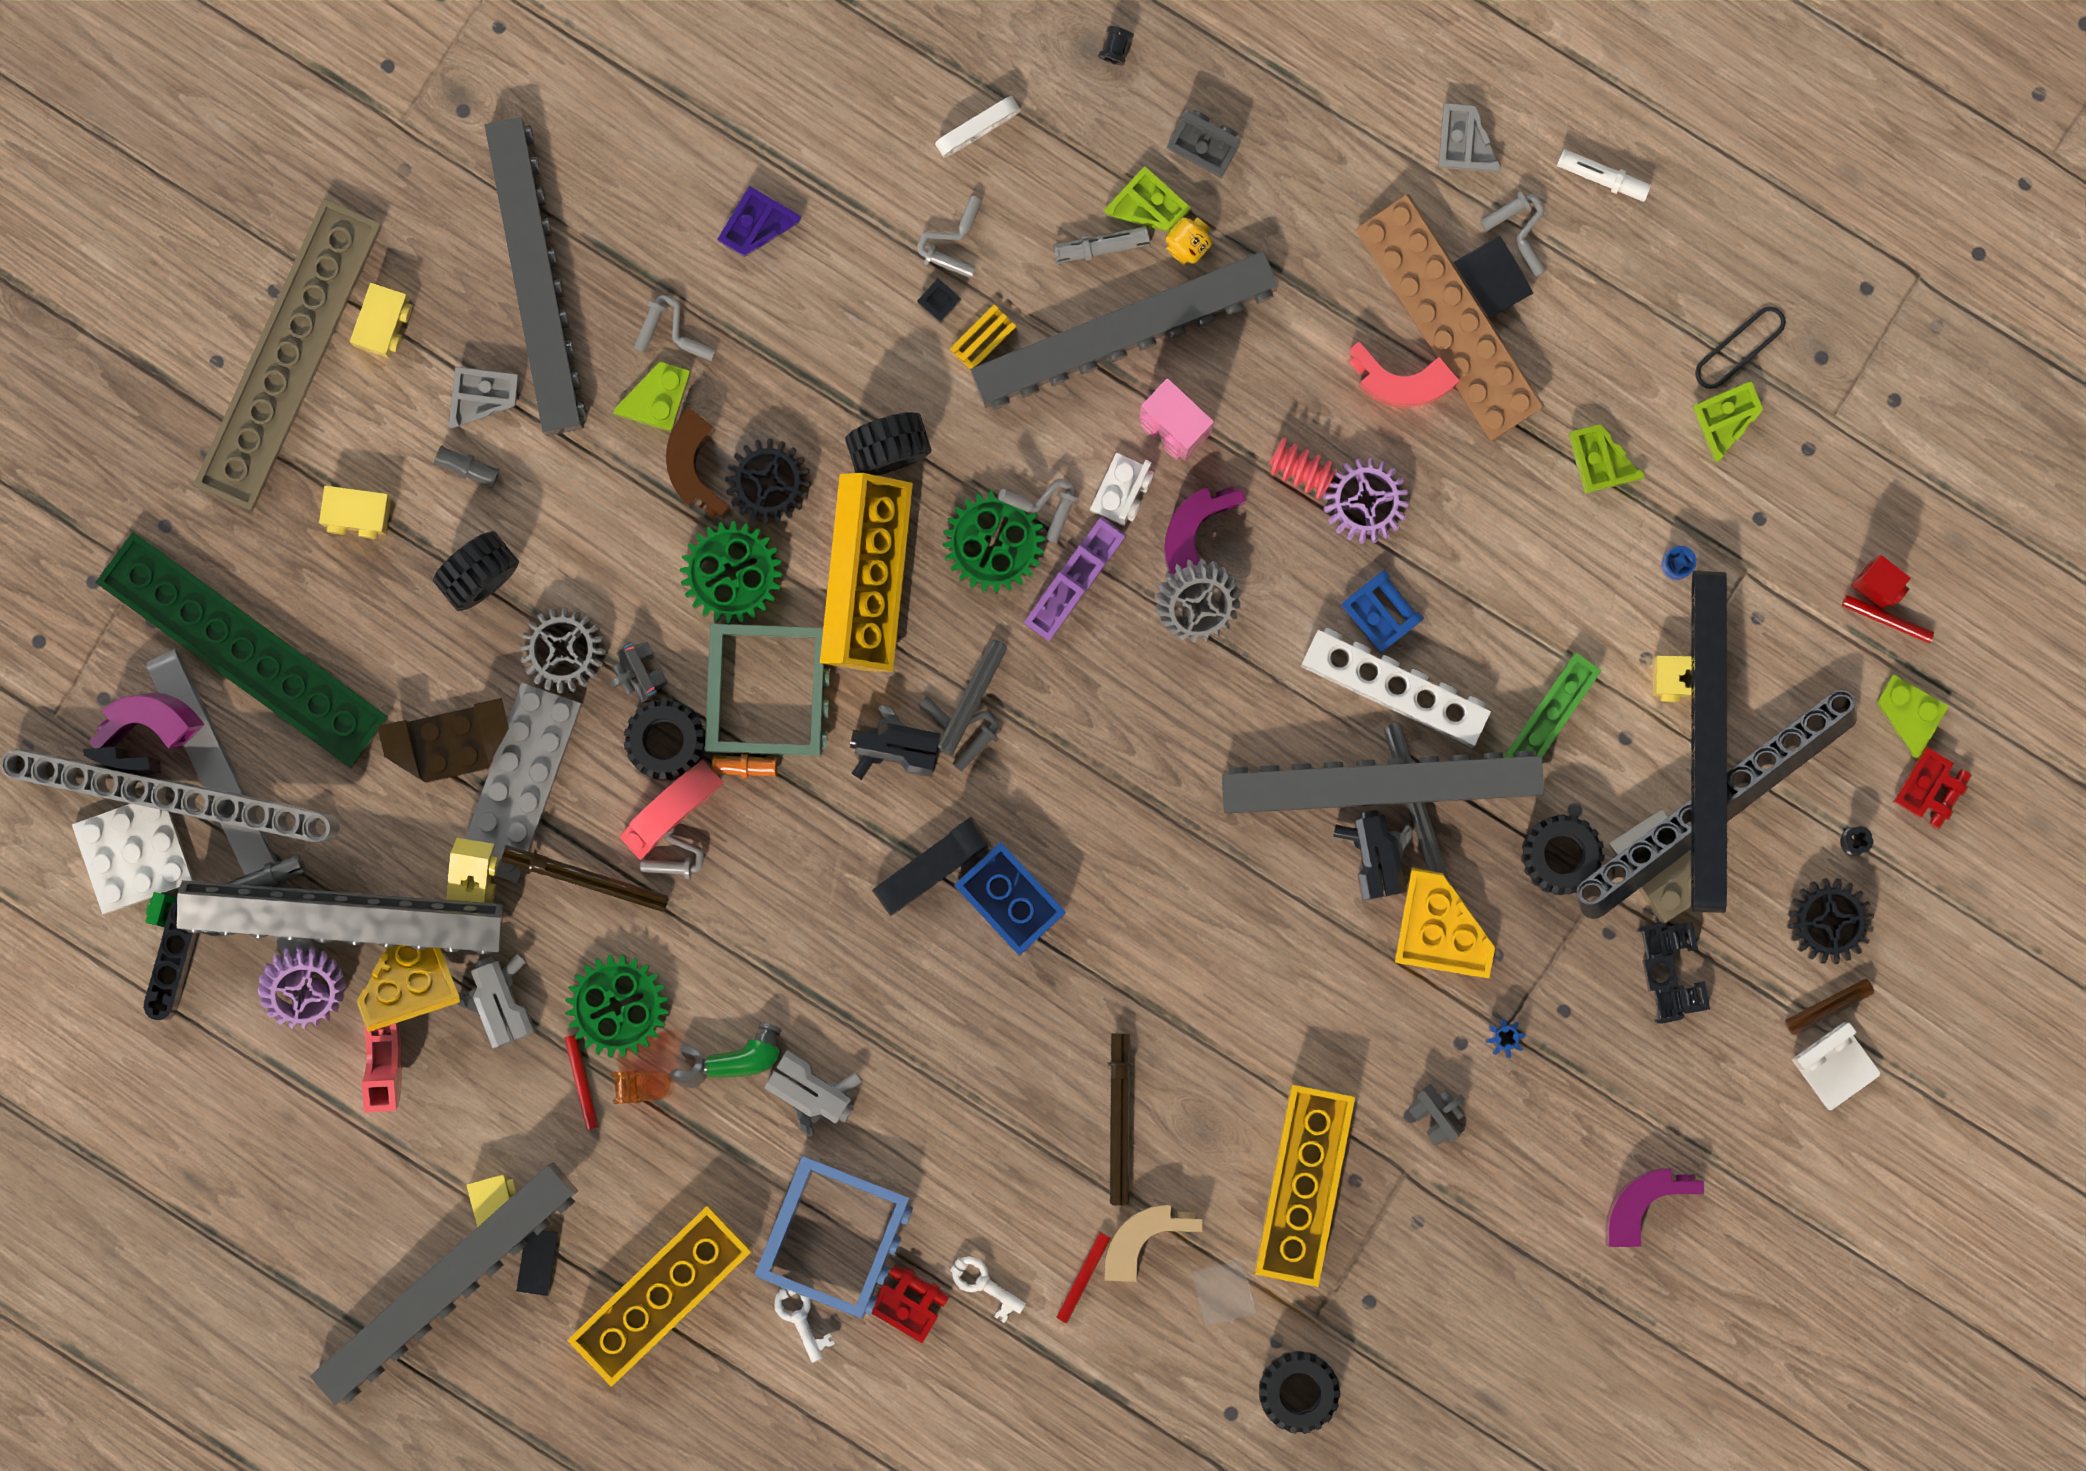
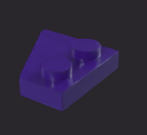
M749 186L717 241L741 256L746 257L799 224L802 217Z

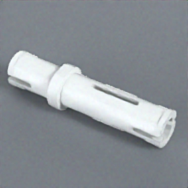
M1566 149L1563 150L1557 164L1560 168L1611 188L1612 193L1617 194V192H1621L1642 202L1645 201L1651 184L1625 174V170L1620 169V171H1617Z

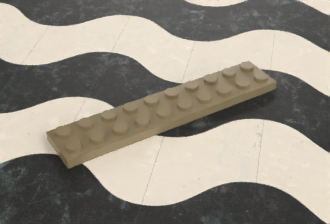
M326 199L322 200L193 486L253 512L382 228L381 223Z

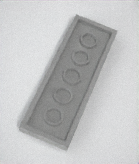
M522 682L508 718L509 729L495 754L465 838L493 843V856L498 857V867L495 876L515 883L519 882L523 868L501 861L505 845L530 851L582 707L581 703Z

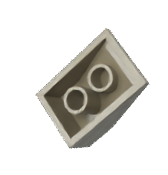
M1661 809L1610 842L1609 846L1617 856L1668 816ZM1665 840L1662 844H1671L1674 840ZM1691 850L1638 889L1660 923H1666L1691 907ZM1643 858L1638 860L1637 863H1646L1649 859Z

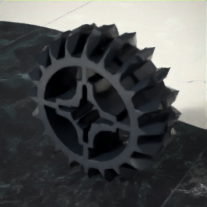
M768 439L767 448L762 449L760 440H756V451L752 452L750 447L745 445L743 446L747 454L745 458L738 453L734 455L736 461L740 463L739 466L734 464L728 465V470L735 472L736 475L725 477L727 483H735V487L728 488L726 492L727 495L738 494V497L733 499L731 504L733 507L741 503L744 504L739 512L740 515L744 516L751 510L753 512L750 520L756 522L758 515L762 514L764 525H768L769 515H774L776 523L779 524L781 523L779 513L784 511L786 517L791 519L793 514L789 507L793 506L800 511L802 505L796 499L798 497L804 500L808 499V494L800 491L801 487H811L810 481L801 480V477L809 475L810 471L808 468L798 469L805 462V459L803 457H799L795 461L792 459L797 452L794 447L786 454L784 453L786 443L783 441L779 443L778 449H773V439ZM772 457L767 468L762 471L747 469L749 464L756 459ZM782 460L789 465L794 473V486L787 484V482L782 481L778 477L779 466ZM774 467L773 475L775 477H773V481H777V485H770L762 496L764 492L762 488L763 482L759 483L758 478H767ZM742 477L749 479L758 486L755 503H752L745 496L742 489ZM773 493L790 495L783 503L777 506L764 507L768 497Z
M1828 878L1822 879V889L1819 888L1815 881L1809 883L1812 893L1810 894L1804 888L1800 889L1799 893L1804 901L1796 898L1792 899L1791 903L1799 909L1798 911L1790 910L1787 912L1789 917H1796V922L1788 923L1787 928H1797L1798 930L1797 934L1790 937L1791 941L1802 939L1803 942L1798 946L1797 950L1803 952L1808 947L1811 948L1807 956L1810 960L1814 959L1817 953H1820L1819 962L1821 964L1827 962L1829 955L1833 964H1839V953H1841L1845 961L1851 960L1849 949L1856 954H1860L1862 949L1857 942L1868 944L1870 941L1868 937L1862 935L1863 931L1873 932L1874 930L1873 926L1865 925V920L1873 919L1874 914H1864L1863 909L1871 905L1870 902L1866 901L1861 904L1858 902L1864 894L1861 890L1853 895L1850 894L1854 886L1852 883H1847L1844 889L1841 890V879H1835L1832 888ZM1832 895L1846 901L1851 907L1853 914L1839 912L1836 903L1833 902ZM1822 896L1823 903L1821 904L1820 914L1816 918L1806 919L1810 905ZM1828 912H1830L1832 918L1845 919V921L1837 922L1836 925H1833V930H1831L1830 925L1816 924V921H1822L1824 918H1827ZM1855 923L1851 937L1839 946L1838 939H1840L1841 928L1846 924ZM1817 928L1824 933L1825 940L1828 941L1829 947L1818 944L1810 936L1807 929Z

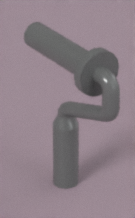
M926 696L918 705L942 728L946 729L951 718ZM988 711L974 714L969 723L970 725L984 718L991 726L988 728L983 724L980 727L983 730L980 735L953 762V765L961 772L991 740L995 742L999 740L995 734L999 727L998 721Z

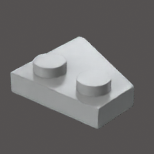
M1444 103L1438 168L1499 173V162L1496 161L1490 146V140L1483 129L1476 106Z
M455 367L449 428H455L516 406L520 374Z

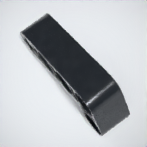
M971 816L951 830L939 842L876 886L872 892L888 914L892 916L979 854L991 842Z
M177 901L172 904L169 910L144 1000L143 1008L145 1014L153 1020H168L176 1014L199 934L188 932L185 929H177ZM216 931L200 932L211 936H225ZM176 936H181L185 941V947L180 953H175L171 948V942ZM169 966L173 967L176 971V979L171 984L165 983L162 978L164 969ZM158 987L161 989H170L172 990V994H164V992H158ZM162 1001L163 1004L167 1005L166 1011L159 1012V1009L154 1007L155 1002Z

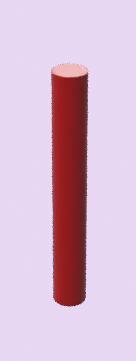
M1846 595L1842 602V607L1930 644L1934 636L1933 631L1849 595Z
M575 1034L566 1036L564 1039L586 1130L598 1128L599 1125L579 1042L575 1038Z
M1099 1232L1056 1316L1057 1319L1068 1323L1111 1237Z

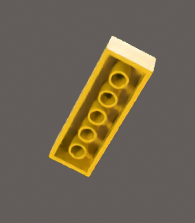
M866 473L839 475L820 655L821 664L869 672H893L913 483Z
M1290 1084L1256 1258L1255 1275L1319 1287L1355 1097Z
M707 1205L567 1341L612 1387L753 1252V1249L711 1205Z

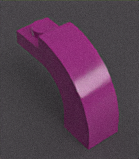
M1207 487L1194 493L1180 505L1169 523L1165 537L1164 557L1168 573L1173 575L1176 573V564L1180 565L1182 569L1186 568L1188 559L1194 565L1198 564L1199 558L1195 549L1197 529L1207 518L1245 505L1246 499L1242 489L1235 491L1234 487H1229L1216 492L1217 498L1212 499Z
M146 693L118 699L104 708L102 712L108 719L97 727L96 731L98 733L90 740V743L94 748L115 747L134 726L141 723L150 727L168 748L185 745L205 724L181 700L167 694Z
M1670 1168L1651 1170L1635 1177L1619 1191L1609 1208L1605 1226L1606 1246L1641 1247V1220L1646 1208L1654 1200L1665 1195L1704 1194V1181L1695 1180V1174H1677L1676 1181H1672V1170Z

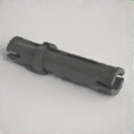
M296 854L275 864L273 862L266 863L264 868L226 882V884L278 887L282 881L305 874L306 867L304 861L301 860V856Z

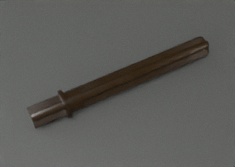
M505 845L501 861L528 869L527 874L534 872L540 875H547L660 912L666 909L668 903L667 895L550 859L547 856L537 854L538 850L535 849L531 853Z
M1111 1033V1062H1108V1065L1111 1066L1110 1204L1125 1206L1129 1203L1130 1066H1133V1062H1130V1034Z

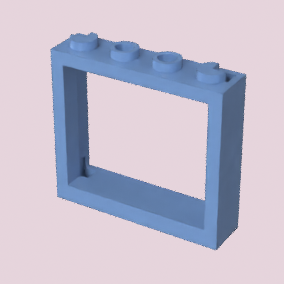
M802 1156L754 1276L863 1320L865 1314L871 1315L878 1297L873 1296L877 1284L883 1285L890 1267L885 1266L889 1254L895 1255L902 1237L897 1236L901 1224L907 1225L913 1210V1207L909 1206L911 1200L908 1197ZM813 1171L896 1204L856 1306L772 1273Z

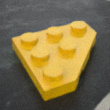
M1411 868L1395 963L1490 979L1495 951L1493 942L1443 873Z
M406 945L388 947L385 953H382L372 971V977L357 999V1005L368 1032L460 1002L459 994L441 949L429 947L419 950Z

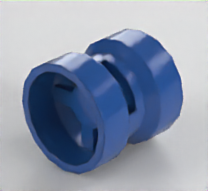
M1686 546L1673 547L1662 558L1661 568L1663 573L1672 580L1686 578L1696 567L1697 559L1695 553Z

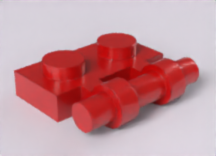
M1926 747L1894 798L1893 803L1918 818H1922L1927 809L1931 810L1934 815L1928 824L1940 830L1944 821H1949L1954 813L1952 808L1959 796H1964L1968 789L1966 785L1972 775L1963 769L1959 771L1956 778L1948 775L1955 763ZM1943 784L1949 790L1940 803L1934 797Z
M895 1264L889 1275L899 1280V1283L895 1289L885 1283L882 1285L876 1295L878 1299L871 1314L918 1342L923 1343L939 1316L928 1309L930 1304L934 1301L944 1307L950 1296L939 1290V1285L933 1282L929 1284L915 1276L916 1272L910 1268L905 1270ZM908 1286L924 1295L920 1304L904 1295Z

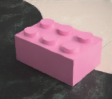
M1168 378L1141 405L1139 419L1142 423L1140 427L1150 437L1154 438L1157 435L1164 441L1163 448L1175 460L1181 457L1186 461L1212 433L1214 421Z

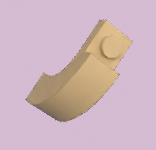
M1170 1204L1152 1206L1135 1213L1118 1228L1110 1241L1105 1257L1104 1281L1137 1282L1138 1254L1142 1245L1151 1236L1164 1231L1202 1232L1203 1219L1196 1218V1212L1177 1211V1217H1171Z

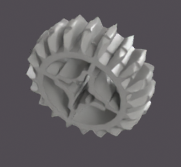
M1200 558L1197 565H1194L1188 559L1187 567L1183 569L1180 565L1176 564V573L1173 575L1166 572L1165 577L1168 582H1159L1160 592L1155 594V600L1158 603L1155 610L1160 615L1159 620L1164 627L1167 626L1170 634L1174 635L1177 633L1178 638L1182 641L1189 636L1190 640L1195 643L1198 637L1202 636L1203 640L1208 642L1209 634L1211 633L1220 637L1219 629L1221 627L1230 629L1228 619H1237L1235 609L1241 608V603L1238 599L1240 597V590L1236 586L1237 582L1234 576L1229 575L1227 568L1224 566L1219 568L1218 564L1214 561L1207 565L1202 558ZM1214 585L1221 589L1220 601L1215 600L1212 596ZM1176 600L1180 601L1182 606H1184L1182 616L1174 611Z
M562 607L561 617H557V612L554 608L549 609L551 619L547 620L542 613L537 615L542 623L539 627L533 622L528 623V626L535 632L533 635L525 632L522 634V637L530 641V644L519 646L521 651L529 652V655L523 656L520 660L523 664L532 663L525 672L527 675L538 672L534 678V683L537 685L544 679H547L545 689L548 691L552 689L555 682L557 683L558 693H563L564 683H568L570 691L575 692L576 685L574 681L578 680L583 687H586L588 683L583 676L588 674L591 678L595 679L597 674L591 670V667L593 665L598 668L603 667V663L596 660L595 657L596 655H606L604 649L596 648V645L604 643L605 640L602 636L593 637L600 628L598 625L587 628L592 620L588 615L580 622L581 612L575 609L570 618L568 617L569 611L567 607ZM558 625H571L575 627L561 638L554 637L547 632ZM582 634L585 635L588 644V654L585 662L577 656L575 651L579 637ZM540 639L546 642L550 648V654L543 667L539 662L537 653ZM551 640L557 644L561 643L563 646L564 642L569 643L567 650L575 660L570 659L568 656L564 657L562 654L561 658H557L556 656L559 652L556 646L551 643ZM565 662L571 663L578 668L577 671L569 675L558 676L550 674L554 668Z

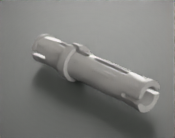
M1143 226L1088 238L1085 235L1081 236L1080 240L1053 244L1058 265L1081 259L1090 261L1095 256L1150 246L1147 227Z

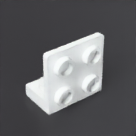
M1116 453L1090 511L1121 526H1125L1127 520L1133 522L1140 508L1141 501L1137 499L1140 491L1147 492L1154 477V472L1150 470L1151 462L1145 460L1144 464H1140Z
M1849 1022L1841 1023L1791 1059L1827 1110H1833L1880 1076L1879 1070L1853 1036L1857 1032Z

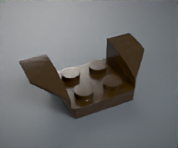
M499 698L474 704V707L413 721H397L377 726L384 757L425 783L488 770L492 763V758L502 743L509 726L503 700Z

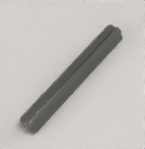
M994 639L990 642L938 743V749L943 753L954 754L1007 650L1004 643Z

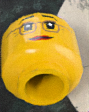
M1184 217L1167 234L1166 243L1168 246L1166 250L1181 264L1185 265L1186 262L1194 264L1198 262L1212 245V239L1208 235L1211 228L1198 217L1194 221Z

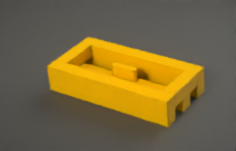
M994 304L950 348V351L970 370L979 366L1017 326ZM995 315L997 319L962 353L960 349ZM1003 323L1006 328L971 362L968 357Z

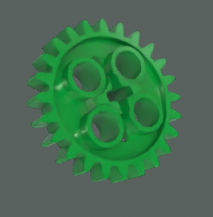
M989 491L988 500H983L982 496L977 493V503L973 504L966 498L965 505L967 509L964 511L956 507L955 512L959 518H948L947 520L953 526V530H944L943 534L950 537L951 541L942 543L943 548L952 549V552L945 556V560H955L956 563L950 568L951 572L962 571L959 577L960 582L969 577L971 579L970 589H973L980 583L982 584V593H986L988 587L993 586L995 594H998L1000 585H1005L1008 592H1011V582L1015 581L1018 585L1023 586L1021 578L1023 574L1030 578L1033 577L1029 569L1030 565L1040 567L1039 561L1034 557L1035 555H1044V550L1038 548L1037 544L1045 542V537L1036 536V533L1043 529V525H1033L1032 522L1037 518V513L1027 515L1026 511L995 499L992 491ZM986 513L992 514L996 519L995 525L990 529L981 528L978 525V519L981 515ZM1007 517L1008 522L999 536V542L1002 546H995L986 566L981 568L979 566L980 562L989 548L986 539L994 538L1002 519ZM1016 527L1024 532V538L1021 542L1014 544L1007 540L1006 534L1009 529ZM974 541L981 545L982 550L977 557L971 558L965 555L963 550L967 543ZM997 556L1007 557L1010 561L1009 568L1003 572L996 571L992 567L994 558Z
M732 521L730 530H726L722 522H719L718 532H714L709 526L706 527L708 537L704 538L697 533L698 546L689 543L687 545L693 552L692 556L682 555V559L689 563V567L680 568L681 573L688 575V578L681 581V585L691 587L685 593L686 598L696 596V600L692 604L693 608L696 609L703 605L702 615L706 617L711 612H714L715 622H718L721 616L724 615L729 625L732 623L733 616H737L740 623L743 624L744 614L747 613L753 619H756V608L766 612L767 609L763 602L765 600L775 602V598L770 594L771 590H781V587L774 583V579L783 578V574L775 571L774 568L782 565V561L772 560L771 558L778 552L777 548L767 549L766 547L771 541L770 538L766 537L760 541L761 531L759 529L749 534V525L747 523L744 524L741 531L737 530L735 521ZM735 544H743L747 548V553L742 559L736 560L730 556V550ZM708 558H714L719 563L717 571L713 574H706L702 571V564ZM751 559L757 560L756 564L737 571V578L735 580L725 577L711 587L706 586L708 581L724 576L727 573L726 567L731 565L734 569H737ZM749 572H757L761 575V582L757 587L749 588L745 585L744 578ZM729 586L732 588L733 596L728 602L717 600L716 592L720 587Z
M608 955L607 964L605 965L597 958L595 959L596 969L594 970L590 966L585 965L584 969L587 975L585 977L578 974L575 975V978L580 983L579 986L568 987V989L575 993L574 998L565 999V1002L573 1004V1009L566 1011L565 1015L575 1017V1020L568 1026L569 1028L579 1027L580 1029L575 1038H588L585 1042V1048L596 1044L597 1055H600L604 1048H607L609 1058H613L616 1049H619L622 1058L626 1057L627 1048H631L635 1054H638L639 1043L649 1048L650 1043L647 1037L650 1035L654 1038H659V1034L654 1028L656 1026H666L659 1019V1016L669 1014L668 1010L661 1008V1003L669 1001V998L659 996V992L665 988V985L655 986L654 984L659 974L655 973L648 976L647 972L650 965L646 964L641 969L637 968V958H634L630 965H628L626 955H621L618 963H615L612 955ZM629 976L634 982V988L629 994L624 995L619 992L617 984L620 978ZM593 989H600L604 993V1002L599 1007H593L588 1001V995ZM639 993L643 994L641 1000L623 1006L620 1015L615 1011H611L599 1018H591L592 1013L612 1006V999L615 997L618 1001H624ZM637 1005L642 1006L646 1010V1018L640 1024H635L630 1019V1011ZM606 1018L613 1019L617 1025L616 1032L609 1037L605 1036L600 1029L602 1021Z

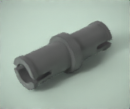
M442 445L433 463L458 473L459 478L465 480L468 477L490 488L494 487L500 472L498 468L496 469L474 460L475 457L470 454L466 457Z

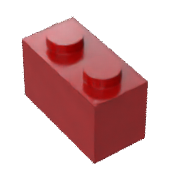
M1879 555L1867 564L1851 586L1882 609L1887 605L1894 606L1895 603L1898 604L1910 589L1906 584L1911 577L1883 555Z

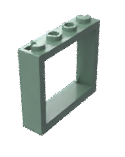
M710 624L705 751L707 753L821 757V750H827L828 731H822L823 718L829 717V699H824V686L830 687L831 673L830 668L820 663L823 628ZM725 635L815 639L810 745L720 742Z

